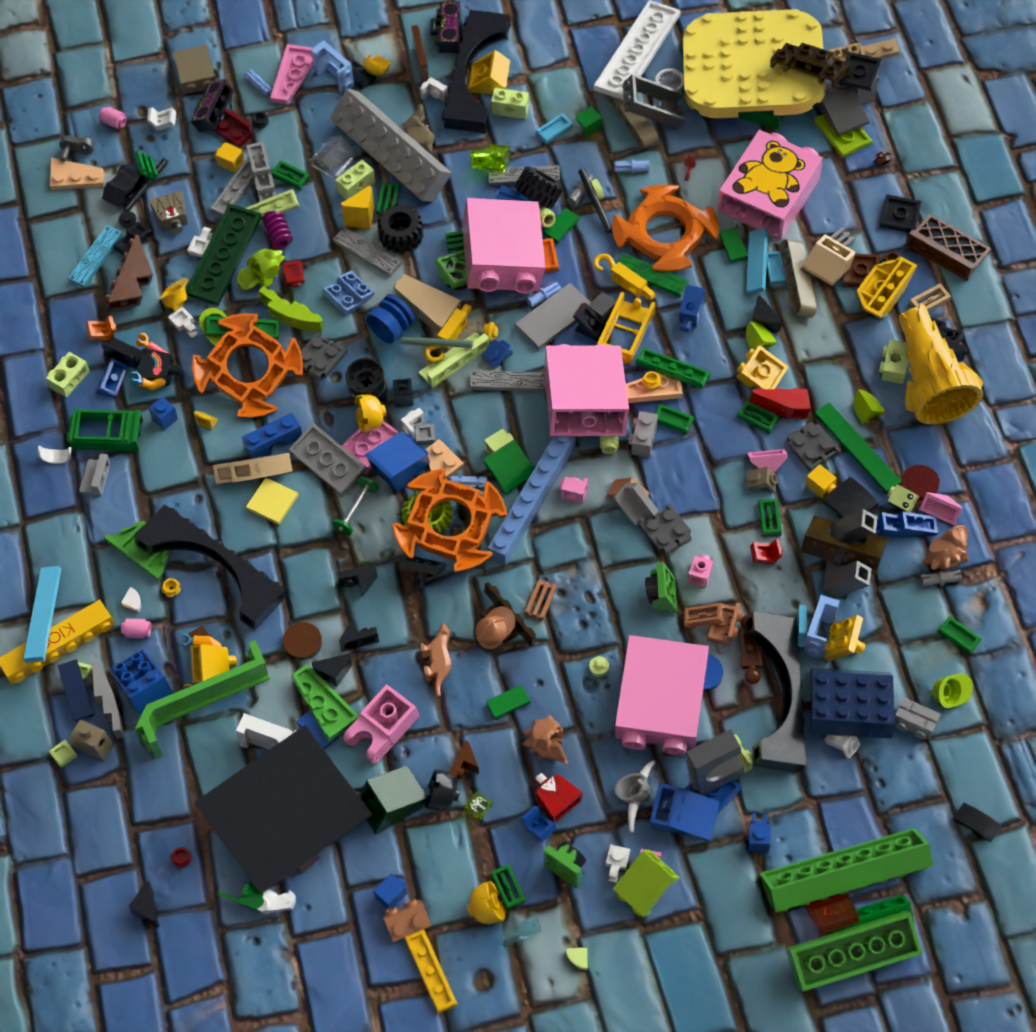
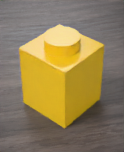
M226 142L217 149L215 154L218 166L234 173L237 172L245 161L243 150Z
M819 464L807 475L806 486L823 499L836 488L837 478Z

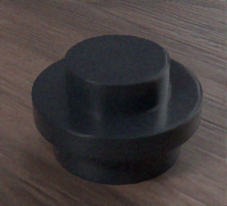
M256 112L251 122L255 128H264L268 125L269 118L264 112Z
M125 211L120 214L118 220L121 226L129 228L136 223L137 218L133 212Z

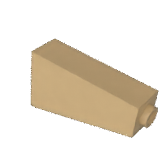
M405 274L394 284L395 296L403 300L412 312L437 334L456 309L461 310L459 299Z

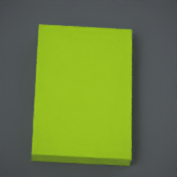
M823 114L814 118L815 124L841 158L872 144V140L862 127L838 136Z

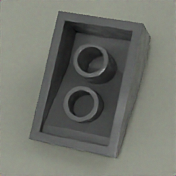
M831 82L825 84L824 98L820 103L814 105L824 115V118L838 136L870 124L853 87L837 84L835 88H832Z

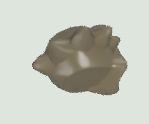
M420 104L412 116L406 120V123H402L404 128L402 130L431 154L434 133L428 129V125L425 126L423 124L425 115L423 106Z

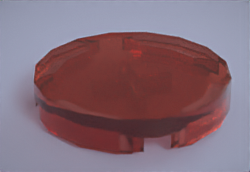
M926 465L911 466L905 470L901 479L902 487L919 495L917 501H923L927 492L936 494L940 486L938 474Z

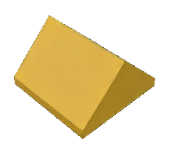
M370 185L341 203L343 223L346 227L371 229L375 208L372 187Z

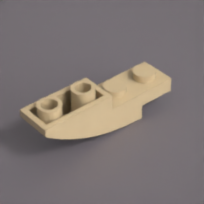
M896 38L862 46V43L859 42L828 50L834 52V58L845 61L848 52L881 58L882 62L884 59L900 56Z
M290 453L213 465L216 484L257 479L293 471Z

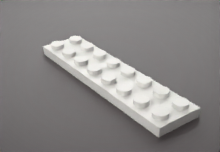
M649 0L594 84V91L623 100L622 84L624 80L631 74L640 77L643 75L679 18L681 10Z

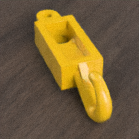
M599 254L595 257L594 267L598 271H603V267L599 266L598 263L600 260H607L610 265L611 280L639 299L642 296L648 300H652L655 297V293L647 287L645 279L620 262L615 265L610 255Z
M465 304L461 310L456 309L438 333L437 338L456 340L468 323L467 316L472 307ZM428 346L425 349V358L432 363L439 362L444 358L445 354L442 352L439 357H432L430 352L442 347L449 350L450 347Z

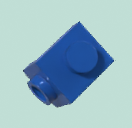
M493 339L481 357L493 367L498 368L506 355H512L514 351L509 348L511 345L505 340Z
M534 806L521 818L527 831L541 842L557 829L555 823L542 815L537 806Z

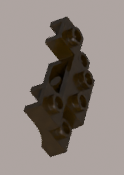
M785 43L782 49L778 48L770 59V68L780 64L783 65V71L787 72L792 65V69L817 76L818 83L822 84L824 79L830 80L832 88L836 87L850 69V63L834 58V52L806 43H801L799 47Z

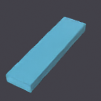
M765 227L749 232L746 292L749 295L765 291L768 230Z

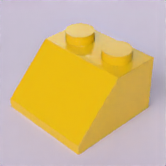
M494 50L473 62L468 83L469 91L493 94L495 88L505 89L510 60Z

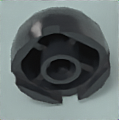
M439 769L434 770L428 785L430 789L429 796L426 794L425 808L439 811L446 810L452 805L453 801H458L460 790L457 789V781L452 774Z

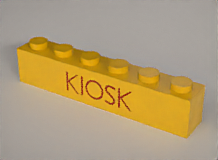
M99 599L51 627L45 661L26 663L23 659L27 643L25 642L0 657V668L11 685L20 683L28 675L39 672L44 666L56 662L64 654L73 652L78 646L92 641L100 633L109 631L114 626L112 617Z

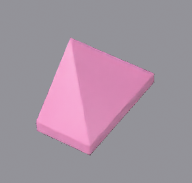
M785 449L749 452L747 457L756 467H768L775 473L788 458V454Z
M927 492L919 510L955 525L962 507L947 495Z

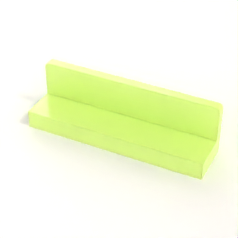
M477 332L473 333L465 339L474 341L473 348L453 347L445 353L441 361L431 363L419 371L420 376L434 388L485 352L490 345L489 337L485 333L481 336Z

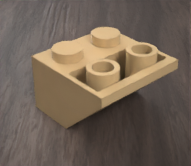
M825 234L815 244L803 263L802 268L833 286L850 268L856 252Z

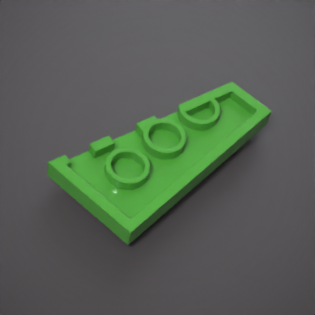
M308 664L292 674L293 682L328 742L348 729L357 720L359 715Z

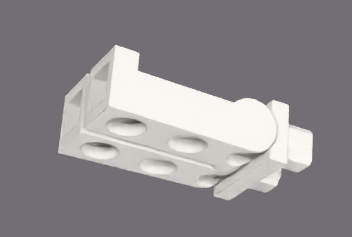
M245 713L236 729L239 744L245 748H248L249 743L270 750L293 734L287 728Z

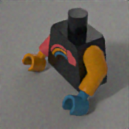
M145 333L138 335V338L143 341L137 339L136 345L138 347L145 346V348H142L138 372H132L129 376L132 378L129 381L131 386L138 384L140 388L155 391L163 386L170 385L172 375H182V365L174 364L171 354L153 342H148V336Z

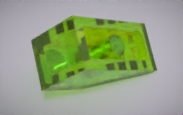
M492 144L472 150L470 152L471 168L505 171L511 162L510 146Z

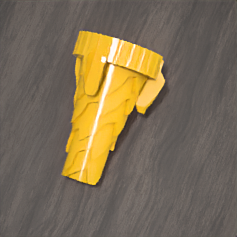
M921 304L917 308H911L901 313L899 321L906 338V354L911 366L909 371L913 382L907 381L905 394L907 411L913 412L918 421L929 425L951 422L970 413L983 399L981 388L983 382L980 377L964 363H958L953 349H949L945 338L941 337L935 321H931L925 305Z

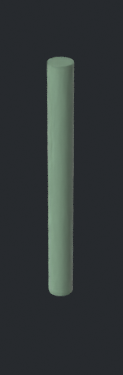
M401 338V344L461 348L474 347V341Z

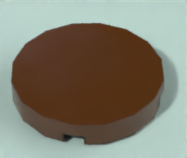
M307 622L296 623L286 630L283 636V646L291 658L296 660L310 659L320 651L322 636L319 629L313 624Z

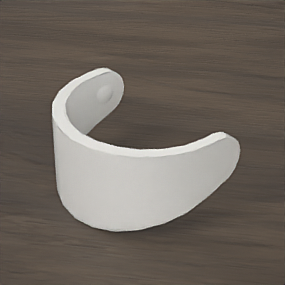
M38 446V456L47 463L63 464L70 460L72 448L53 450Z

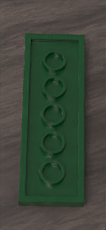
M228 203L186 288L187 296L219 306L261 221V213Z

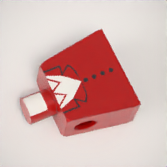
M540 773L534 779V782L540 787L536 790V799L553 823H556L583 801V793L559 774L548 779L544 773Z

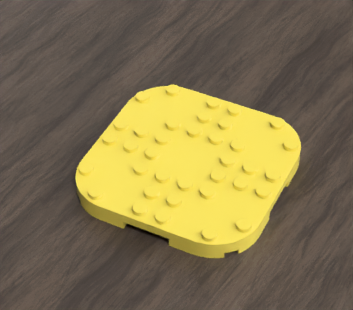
M797 9L707 13L697 18L687 26L683 35L686 103L691 109L695 108L698 110L700 115L710 118L738 117V112L773 110L774 116L801 114L811 110L814 104L820 103L824 98L825 79L822 84L818 83L817 76L792 69V65L787 72L783 71V65L780 64L770 68V59L778 48L782 49L785 43L798 47L801 43H806L823 49L822 29L819 22L811 15Z

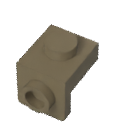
M768 467L747 471L746 488L749 491L768 488L771 492H774L778 481L777 476Z

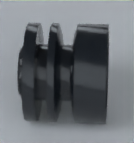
M359 358L347 367L345 379L353 401L355 402V397L359 395H372L381 403L388 392L387 381L381 364L375 359Z

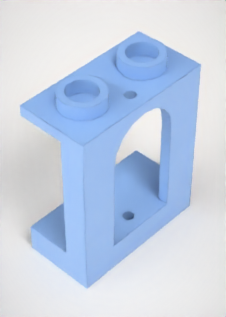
M324 40L312 48L311 56L314 72L318 76L326 70L338 79L340 95L344 94L346 89L351 90L354 86L351 63ZM330 55L333 56L344 67H342L341 69L338 68L333 62L330 61Z
M823 595L820 596L804 648V653H807L809 656L823 658L827 639L817 636L821 621L830 624L835 623L839 600Z

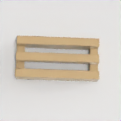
M940 283L910 299V305L917 308L923 304L929 312L950 301L951 296ZM941 291V293H939V294H937V295H935V296H931V295H933V294H935V293ZM931 296L930 298H928V299L925 300L924 302L918 304V302H920V301L926 299L927 297Z

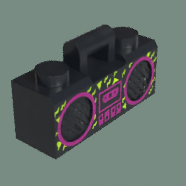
M440 2V9H436V18L431 19L430 35L435 36V46H438V53H458L461 22L460 2Z
M225 79L210 81L203 98L200 99L194 111L191 123L199 132L215 131L224 114L223 110L227 107L234 93L233 88Z

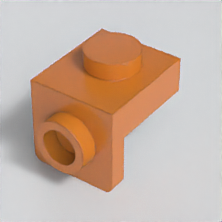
M108 316L106 321H87L86 329L89 340H111L116 332V323L113 322L112 316Z

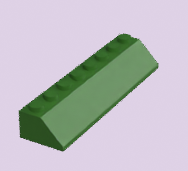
M912 828L761 872L760 878L768 900L775 912H784L792 907L805 906L809 902L825 900L829 896L845 894L856 888H866L873 883H883L890 878L903 877L914 871H924L928 867L933 866L930 844L916 828Z

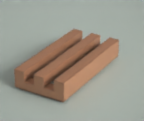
M538 579L525 610V615L544 620L557 585H551L550 582H542L541 579ZM543 587L535 609L531 612L540 588ZM547 589H549L550 593L541 614H537Z
M716 603L685 608V628L723 623L722 616L724 613L722 610L724 605Z

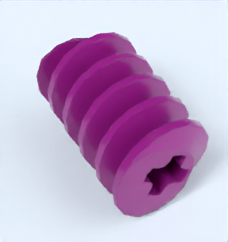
M266 212L262 216V222L274 250H282L293 241L287 221L282 212Z

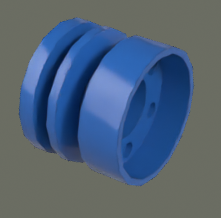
M387 294L378 303V307H374L366 315V322L370 329L387 343L395 342L402 334V330L405 331L415 321V316L409 306L393 294Z

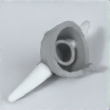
M655 760L646 764L640 773H632L622 777L615 786L616 795L629 805L628 823L631 833L634 832L635 817L639 806L648 802L651 798V789L647 778L651 768L656 763Z

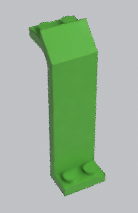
M256 640L248 643L250 650L247 651L250 662L146 705L137 723L135 732L140 744L146 745L149 754L153 752L155 759L163 756L155 737L156 730L161 725L270 680L265 660Z

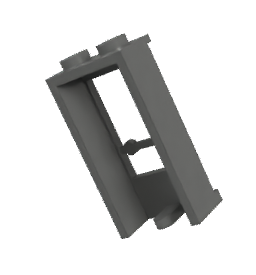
M631 74L624 80L622 84L624 112H631L672 126L675 130H678L687 121V118L680 116L684 112L685 107L680 105L677 108V102L685 96V92L635 74ZM636 92L652 97V105L637 101ZM655 99L661 100L662 109L656 107Z

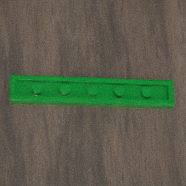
M830 402L815 411L814 415L885 494L889 493L892 486L901 485L902 481Z

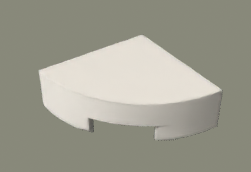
M130 587L121 604L126 608L140 612V596L135 589Z

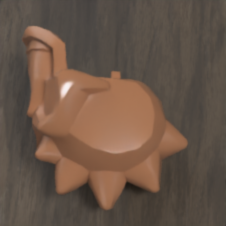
M957 525L946 531L940 538H937L929 545L927 555L922 563L930 565L932 570H948L960 563L969 561L966 548L968 546V529L963 525Z
M548 715L541 720H533V728L523 732L528 737L523 742V745L531 747V753L538 752L537 757L539 760L550 759L568 764L560 745L563 743L562 726L558 721L554 720L552 715Z

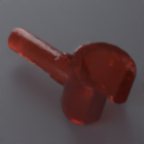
M687 156L684 165L688 167L685 181H689L691 171L696 166V160L691 156Z

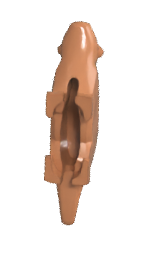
M445 624L440 625L437 636L428 646L420 643L423 658L430 656V669L428 666H424L426 682H431L436 678L435 690L437 697L441 696V684L448 676L452 667V661L447 648L450 630Z

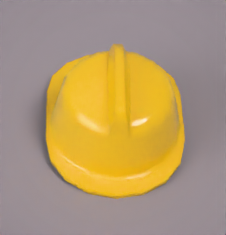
M183 278L171 284L157 300H161L167 308H172L174 311L180 309L187 300L185 285L188 279Z

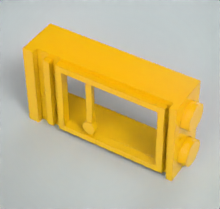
M621 292L597 344L613 346L607 344V341L614 326L633 332L637 336L630 351L621 348L623 363L632 365L635 354L655 314V303L652 302L649 309L641 307L642 301L639 298H635L633 304L624 301L625 293ZM621 317L642 325L638 330L616 324V322Z

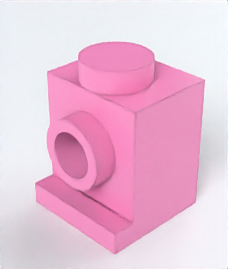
M565 476L564 480H560L558 488L561 491V498L583 504L588 490V478H584V481L576 477L570 478Z
M706 555L694 557L688 573V583L707 587L713 569V561L710 557Z

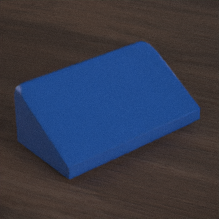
M112 358L106 365L95 393L116 398L128 366Z

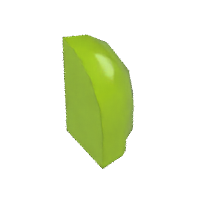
M749 321L746 329V341L750 349H755L758 345L764 349L768 346L772 348L777 343L768 329L759 323Z
M858 389L854 398V410L862 424L870 423L869 419L876 415L878 418L881 417L885 410L880 402L870 393Z

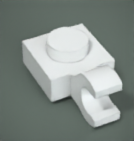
M204 227L200 237L194 236L187 250L188 254L202 258L213 236L210 233V228Z
M183 307L168 316L169 321L179 331L185 329L192 339L198 335L195 331L197 328L192 324L194 318Z
M610 844L606 860V867H611L609 881L617 883L619 871H626L630 855L629 848Z

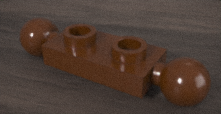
M749 615L741 618L740 624L743 629H745V619ZM739 630L742 669H748L745 673V679L750 684H756L761 679V674L757 670L762 668L761 649L746 638L745 630Z

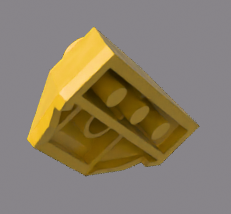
M903 257L875 265L856 291L863 310L878 318L887 316L906 290L917 265Z

